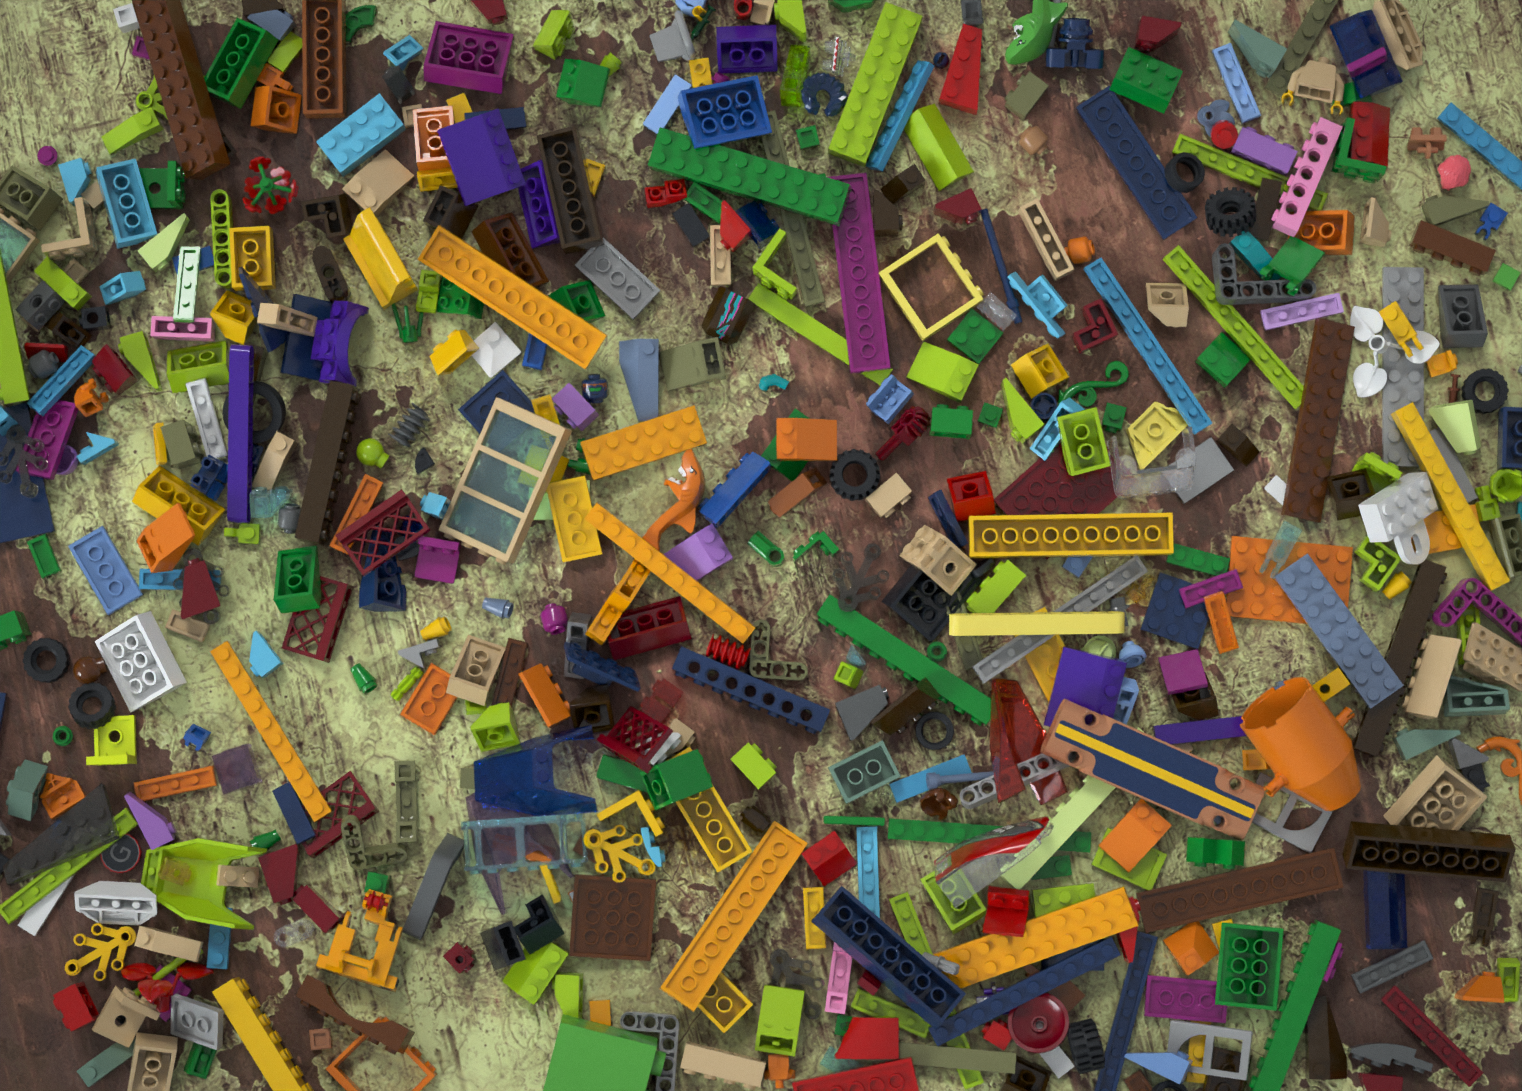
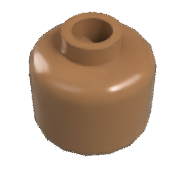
M1029 126L1019 135V145L1029 155H1034L1036 152L1040 155L1048 147L1046 145L1048 136L1038 126Z

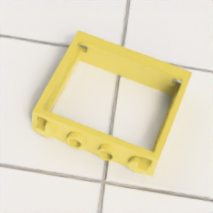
M939 233L879 272L880 280L922 342L982 303V296L984 295L978 285L974 286L971 282L973 278L967 269L963 270L961 267L959 256L956 253L952 254L948 248L950 244L946 237H941ZM937 243L973 296V299L926 329L889 274Z

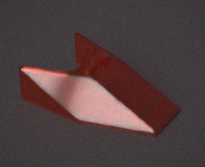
M994 678L992 679L990 753L998 803H1001L1026 790L1017 764L1042 754L1040 751L1047 734L1017 680ZM1045 761L1040 762L1038 767L1046 769L1049 763ZM1022 770L1025 777H1028L1031 773L1029 770ZM1057 771L1029 784L1040 805H1044L1068 793L1061 771Z

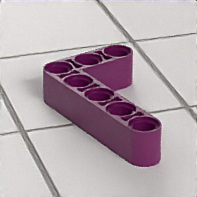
M1476 578L1462 579L1433 613L1432 620L1435 625L1449 627L1456 622L1472 603L1506 635L1522 647V618ZM1468 582L1473 584L1471 592H1468L1466 589ZM1484 595L1488 598V603L1485 606L1481 602V598ZM1456 597L1460 600V605L1457 608L1453 604ZM1499 608L1503 612V616L1500 619L1496 615ZM1443 612L1447 615V621L1445 623H1443L1440 619L1441 614ZM1514 621L1518 625V629L1516 632H1513L1511 629V625Z

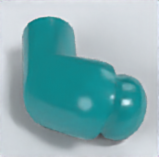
M770 374L760 379L759 388L767 391L769 387L776 385L785 390L789 381L776 374Z

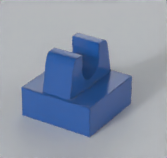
M192 724L183 737L185 745L189 746L190 743L196 745L195 750L199 751L209 739L211 732Z

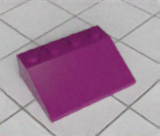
M436 21L423 65L424 81L502 94L514 34Z

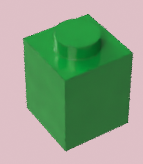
M372 871L368 872L364 892L371 889L387 894L391 875Z

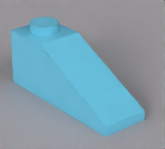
M1071 398L1061 401L1030 447V450L1046 461L1061 443L1057 417L1085 409Z
M429 492L427 496H423L420 502L421 511L443 520L451 501L447 497Z

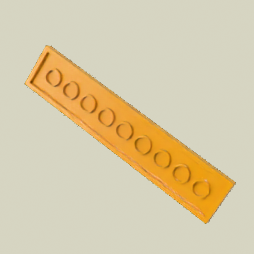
M438 225L417 259L584 369H587L608 336L440 225Z
M774 821L660 989L694 1012L808 843Z
M1122 886L1027 920L1024 937L987 934L934 953L933 955L943 956L945 960L959 964L960 969L957 975L944 971L941 972L961 989L1131 929L1139 924L1125 887Z

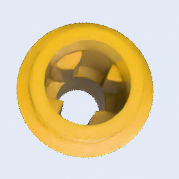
M1400 571L1398 574H1394L1382 592L1391 600L1410 588L1409 585L1412 581Z
M444 616L435 619L424 629L420 630L422 638L427 641L448 635L452 628L448 619Z

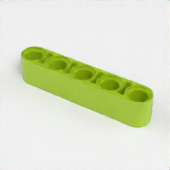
M218 189L211 194L210 198L215 281L220 287L230 289L232 288L229 228H233L232 200L226 191ZM219 196L226 197L223 204H217ZM226 215V222L218 224V218ZM227 235L228 240L225 243L220 244V236ZM226 254L229 256V260L226 263H220L222 255ZM225 274H229V281L227 283H221V277Z

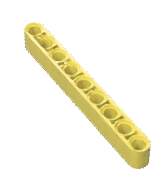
M1125 612L949 614V635L1125 633Z

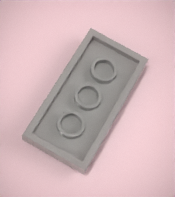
M603 238L605 245L590 248L575 264V267L634 320L661 291Z

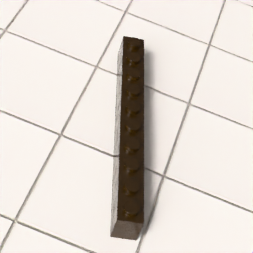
M1426 559L1418 564L1384 657L1403 685L1406 678L1409 679L1413 670V667H1410L1412 660H1416L1420 651V648H1417L1419 641H1423L1427 630L1424 629L1426 622H1430L1434 612L1431 608L1433 603H1437L1440 597L1438 589L1440 584H1444L1447 577L1445 566ZM1402 686L1371 709L1366 706L1353 742L1354 750L1372 757L1382 754L1385 743H1383L1384 737L1389 735L1392 724H1390L1392 716L1395 717L1398 712L1399 705H1397L1399 697H1403L1406 686Z

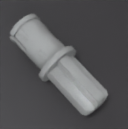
M927 952L922 954L939 971L952 975L959 973V964L945 960L943 956L938 957Z

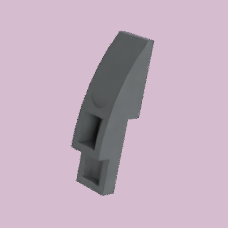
M1383 1042L1364 1043L1348 1047L1347 1050L1352 1053V1058L1363 1061L1365 1057L1372 1060V1065L1383 1068L1384 1064L1390 1066L1392 1059H1394V1064L1405 1067L1407 1063L1413 1066L1412 1070L1423 1074L1425 1070L1431 1072L1433 1067L1432 1063L1414 1057L1416 1049L1399 1044Z

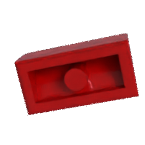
M24 343L28 360L41 350H46L49 353L54 352L59 362H66L68 360L69 348L64 344Z

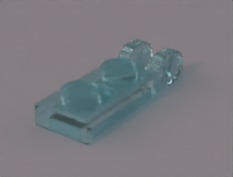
M1285 520L1283 521L1265 555L1266 558L1259 572L1263 573L1267 569L1270 560L1277 564L1271 571L1270 578L1275 579L1302 532L1300 528Z

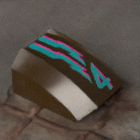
M719 286L701 326L705 334L711 337H718V340L726 344L737 343L756 305L749 299Z

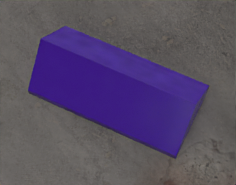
M539 160L521 169L526 185L518 188L532 249L560 243L543 162Z

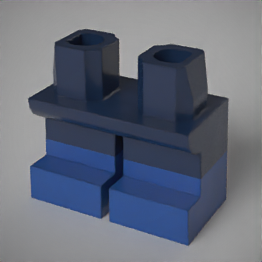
M208 455V457L203 458L201 462L202 467L199 472L193 475L190 486L217 501L225 485L215 479L227 484L228 464Z

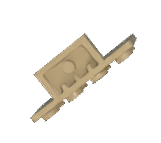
M1472 623L1463 659L1467 661L1464 663L1463 670L1489 685L1506 684L1518 692L1522 691V649L1482 625Z

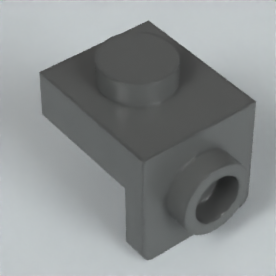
M960 0L963 24L973 27L983 24L981 0Z

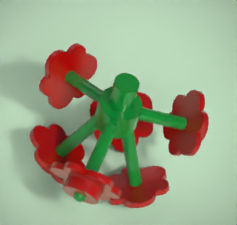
M263 156L252 159L249 165L250 170L261 173L262 180L258 176L245 179L246 186L244 191L254 200L252 201L246 197H243L242 200L248 211L261 213L262 208L256 203L264 192L268 193L270 197L266 200L265 210H269L270 214H276L284 210L287 200L286 198H281L280 195L274 197L272 191L277 189L289 192L288 199L289 202H292L293 197L296 198L299 193V187L296 186L294 179L290 185L291 173L288 170H284L282 166L272 169L270 172L272 178H267L264 169L269 167L271 159Z

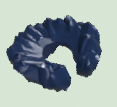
M817 72L812 76H808L804 80L803 89L801 90L802 101L808 113L817 115L819 112L820 104L816 98L819 90L826 91L830 97L826 109L823 110L825 115L832 117L840 113L848 99V95L844 91V83H840L839 79L830 76L829 73Z

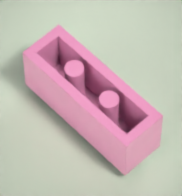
M152 316L151 337L154 339L215 342L216 323L212 318H195L194 323L174 322L173 317Z

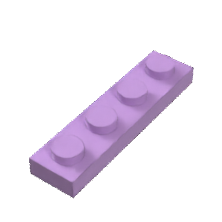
M1339 293L1260 311L1265 331L1344 312Z

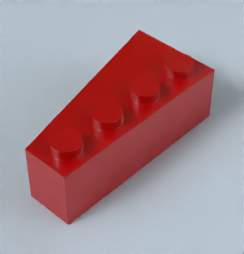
M966 24L962 25L938 104L977 115L982 29Z

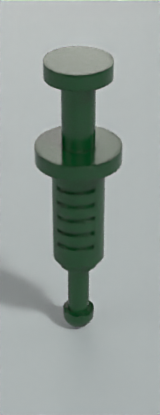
M708 5L707 13L703 17L699 15L703 20L698 21L692 30L691 40L699 36L706 23H710L707 19L713 11L716 12L715 8Z

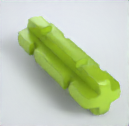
M415 666L410 671L411 674H407L397 686L398 688L391 692V697L396 701H400L403 694L407 693L416 683V679L423 675L421 669Z

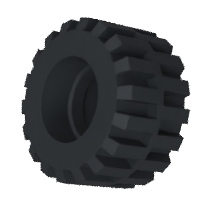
M861 449L843 451L842 454L837 456V461H833L829 475L831 486L836 494L842 496L841 498L849 499L850 501L863 500L876 490L880 480V468L876 459L870 453H866ZM859 464L865 468L867 478L862 485L853 487L844 481L843 471L848 465Z
M1089 1018L1069 1023L1067 1037L1077 1071L1083 1074L1105 1068L1103 1047L1093 1019Z

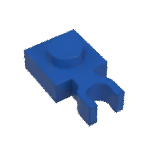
M1489 203L1490 205L1479 219V221L1484 223L1483 226H1480L1474 233L1478 235L1480 230H1484L1486 232V236L1483 238L1485 241L1491 233L1490 229L1492 228L1496 231L1508 214L1493 203Z

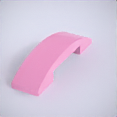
M835 942L825 1012L845 1014L852 957Z

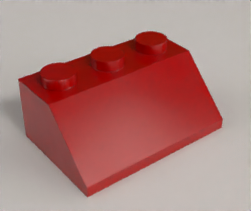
M1353 102L1349 108V118L1355 119L1347 158L1388 167L1390 108L1372 102Z

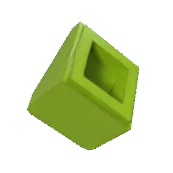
M841 661L833 679L856 689L863 671Z

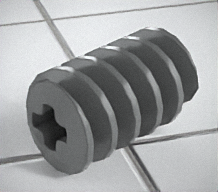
M414 403L412 405L415 409L407 408L409 416L402 415L405 422L397 421L400 428H392L395 435L388 433L390 437L402 446L411 447L408 440H416L413 433L420 435L421 432L418 427H426L423 420L431 421L428 414Z

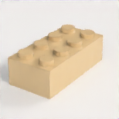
M687 1041L680 1068H683L684 1073L695 1075L696 1072L703 1073V1077L715 1080L716 1077L724 1079V1083L735 1085L736 1082L744 1083L743 1087L755 1090L756 1087L761 1086L766 1060Z

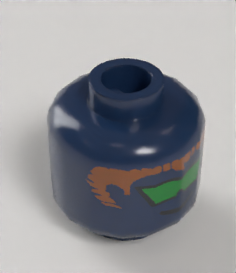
M588 374V378L582 381V397L588 403L604 402L603 399L608 397L607 380L600 378V374Z

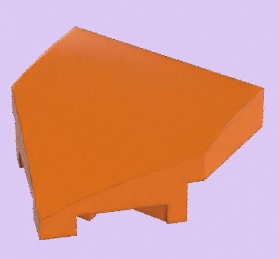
M50 773L46 774V783L40 798L51 819H56L88 799L78 781Z

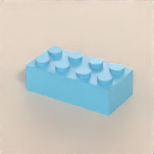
M379 93L316 142L344 177L405 131L406 127Z

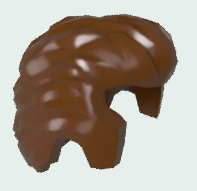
M943 788L931 789L925 792L920 799L922 811L931 817L939 816V821L946 819L948 810L956 808L958 804V799L955 795Z

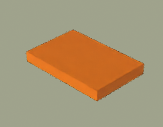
M431 663L400 715L431 734L436 735L458 698L446 693L451 674Z

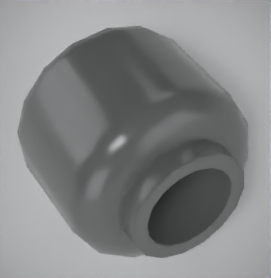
M41 350L29 359L28 370L33 377L44 380L58 370L57 363L59 359L54 352L49 353L46 350Z
M286 503L279 509L278 526L284 529V533H296L301 511L300 505Z

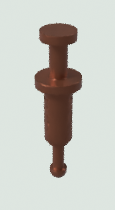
M1451 374L1453 382L1452 388L1448 387L1447 389L1450 390L1448 403L1457 402L1458 391H1461L1460 388H1457L1458 377L1461 378V375Z

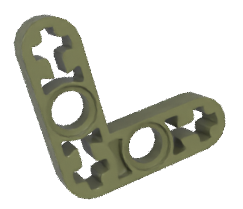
M766 620L755 621L753 624L755 627H758L760 623H764V627H767V631H763V638L767 637V641L761 639L754 640L755 636L759 637V631L754 629L751 637L749 667L751 675L755 678L793 681L805 679L808 669L803 663L768 660L770 625ZM758 643H762L766 647V651L761 655L756 654L754 651V646ZM760 663L761 667L767 668V663H770V676H766L767 671H761L760 675H757L753 667ZM780 664L784 667L783 675L776 676L773 673L775 665ZM787 665H792L790 669L794 670L797 669V666H801V670H805V673L801 674L800 677H796V673H790L791 677H786L788 672Z
M347 815L342 819V836L348 862L353 869L361 870L399 864L406 860L407 848L404 844L392 843L365 848L359 819L354 815ZM347 823H351L353 825V832L350 833L349 825H347ZM357 839L360 843L352 846L349 844V841ZM395 851H399L401 855H397ZM356 852H358L360 862H357L355 859ZM381 853L384 857L376 860L373 858V854Z

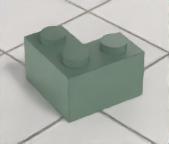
M25 759L21 767H17L14 775L15 778L10 780L7 786V791L9 792L6 800L8 815L28 821L32 820L38 809L39 793L46 783L45 778L48 766Z

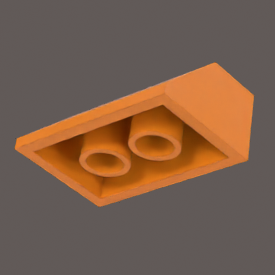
M540 663L519 673L522 682L549 728H553L571 717L569 702L562 700L560 695L563 692L558 683L554 684L550 677L553 674L548 665L544 667Z

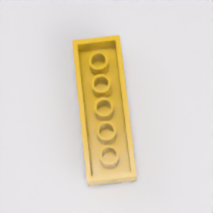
M688 747L687 749L683 750L682 752L678 753L670 759L691 752L693 750L691 749V747ZM714 785L705 791L676 802L717 872L753 852Z

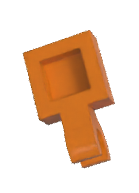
M268 63L265 64L257 78V81L265 86H278L287 91L293 89L289 82L282 79L284 73Z

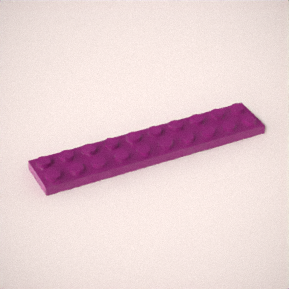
M867 173L830 176L828 178L848 183L852 188L840 226L832 224L850 374L887 370L891 367Z

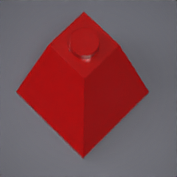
M724 200L721 203L720 238L722 240L720 243L727 251L731 249L734 253L751 238V229Z

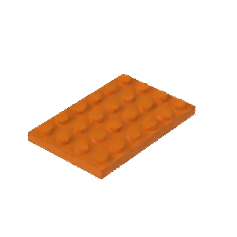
M1231 536L1228 572L1237 569L1243 588L1226 594L1230 617L1307 624L1274 578V576L1307 553L1348 608L1353 547Z

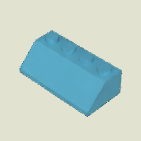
M136 158L96 167V177L117 249L136 245L156 236L157 231Z

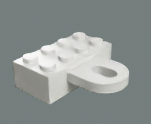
M1427 472L1407 473L1358 506L1370 542H1389L1394 539L1398 555L1406 564H1420L1427 558L1430 550V539L1424 518L1438 510ZM1411 537L1413 538L1416 547V553H1414V549L1411 543Z

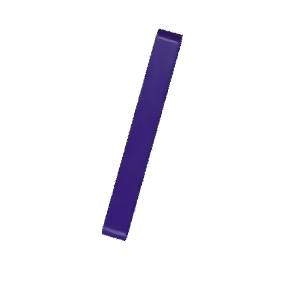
M232 344L229 351L228 522L250 523L252 514L254 348L252 345Z

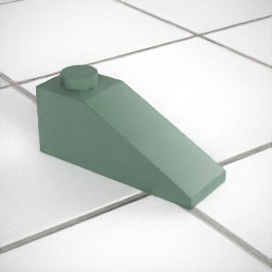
M1407 728L1396 732L1397 736L1392 739L1402 760H1408L1460 735L1461 732L1460 730L1412 729L1408 731Z
M135 1037L129 1048L116 1042L78 1069L77 1073L88 1087L94 1086L133 1056Z

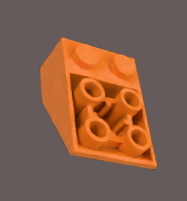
M177 503L144 528L136 541L151 573L173 571L195 537V533L187 519L186 512L181 504Z

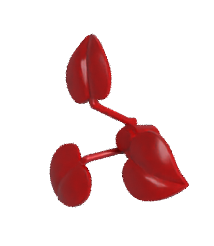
M197 962L184 963L177 967L179 973L176 974L174 982L171 984L166 980H153L151 975L156 973V968L148 963H133L120 970L121 975L128 980H142L138 983L140 993L150 1003L153 1002L157 1005L156 1009L159 1012H166L170 1009V998L173 996L180 977L192 980L214 973L213 969L207 968L204 964Z

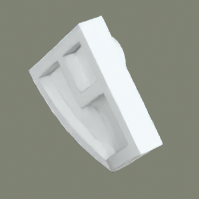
M494 322L474 340L479 349L472 357L487 375L492 378L520 355L522 351L497 322Z

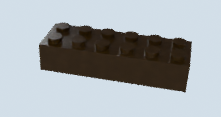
M571 126L537 135L562 250L565 254H570L605 245L578 129L576 126Z

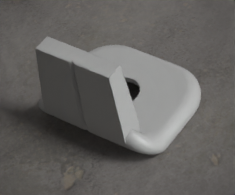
M679 10L675 12V19L671 26L649 35L658 63L681 57L689 61L696 57L684 16Z

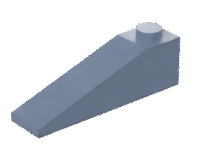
M659 339L619 341V362L639 422L656 418L659 414Z

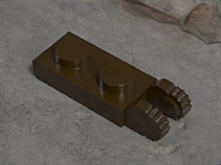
M1477 887L1471 922L1470 944H1475L1478 929L1484 930L1481 941L1482 946H1488L1490 933L1493 931L1499 891Z

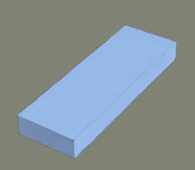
M675 74L643 122V126L658 134L659 128H665L678 109L679 102L677 97L680 91L691 89L692 85Z

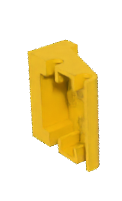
M369 207L359 213L350 235L343 238L380 305L383 309H386L418 291V288L371 208Z

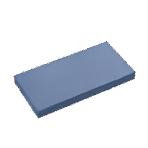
M104 526L99 527L68 546L107 615H111L144 595Z

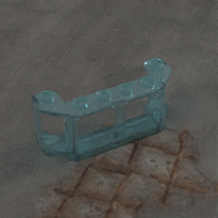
M585 813L461 822V830L464 832L466 862L464 871H470V875L482 874V870L486 869L487 873H499L500 868H507V872L519 871V867H527V871L540 870L542 865H548V869H558L560 864L570 863L571 867H583V862H588L587 847L583 842V837L586 833ZM569 822H581L583 859H570L568 856L566 826ZM556 823L559 827L560 859L556 861L527 862L524 827L527 825ZM514 827L517 862L514 864L484 865L482 860L481 830L484 828ZM470 829L474 831L475 835V866H470L468 830Z

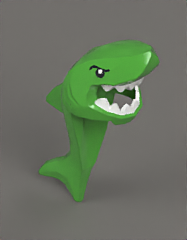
M1033 0L1032 13L1020 17L1012 25L1014 32L1018 36L1014 37V40L1006 49L1005 57L1008 64L1017 65L1032 61L1046 51L1052 39L1053 28L1068 8V3Z

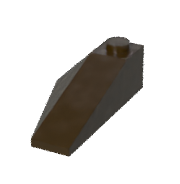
M1316 996L1305 1024V1078L1347 1079V1057L1327 996Z

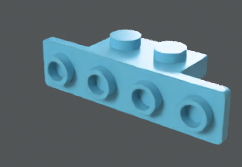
M1017 272L1007 276L1010 280V285L1021 293L1022 300L1028 306H1031L1035 311V316L1046 324L1048 332L1057 339L1062 337L1065 332L1055 321L1054 317L1068 305L1044 275L1039 276L1029 286L1026 285Z

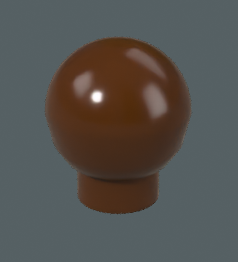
M89 656L82 657L76 661L73 667L74 677L83 684L95 682L101 674L107 672L102 657L97 659Z

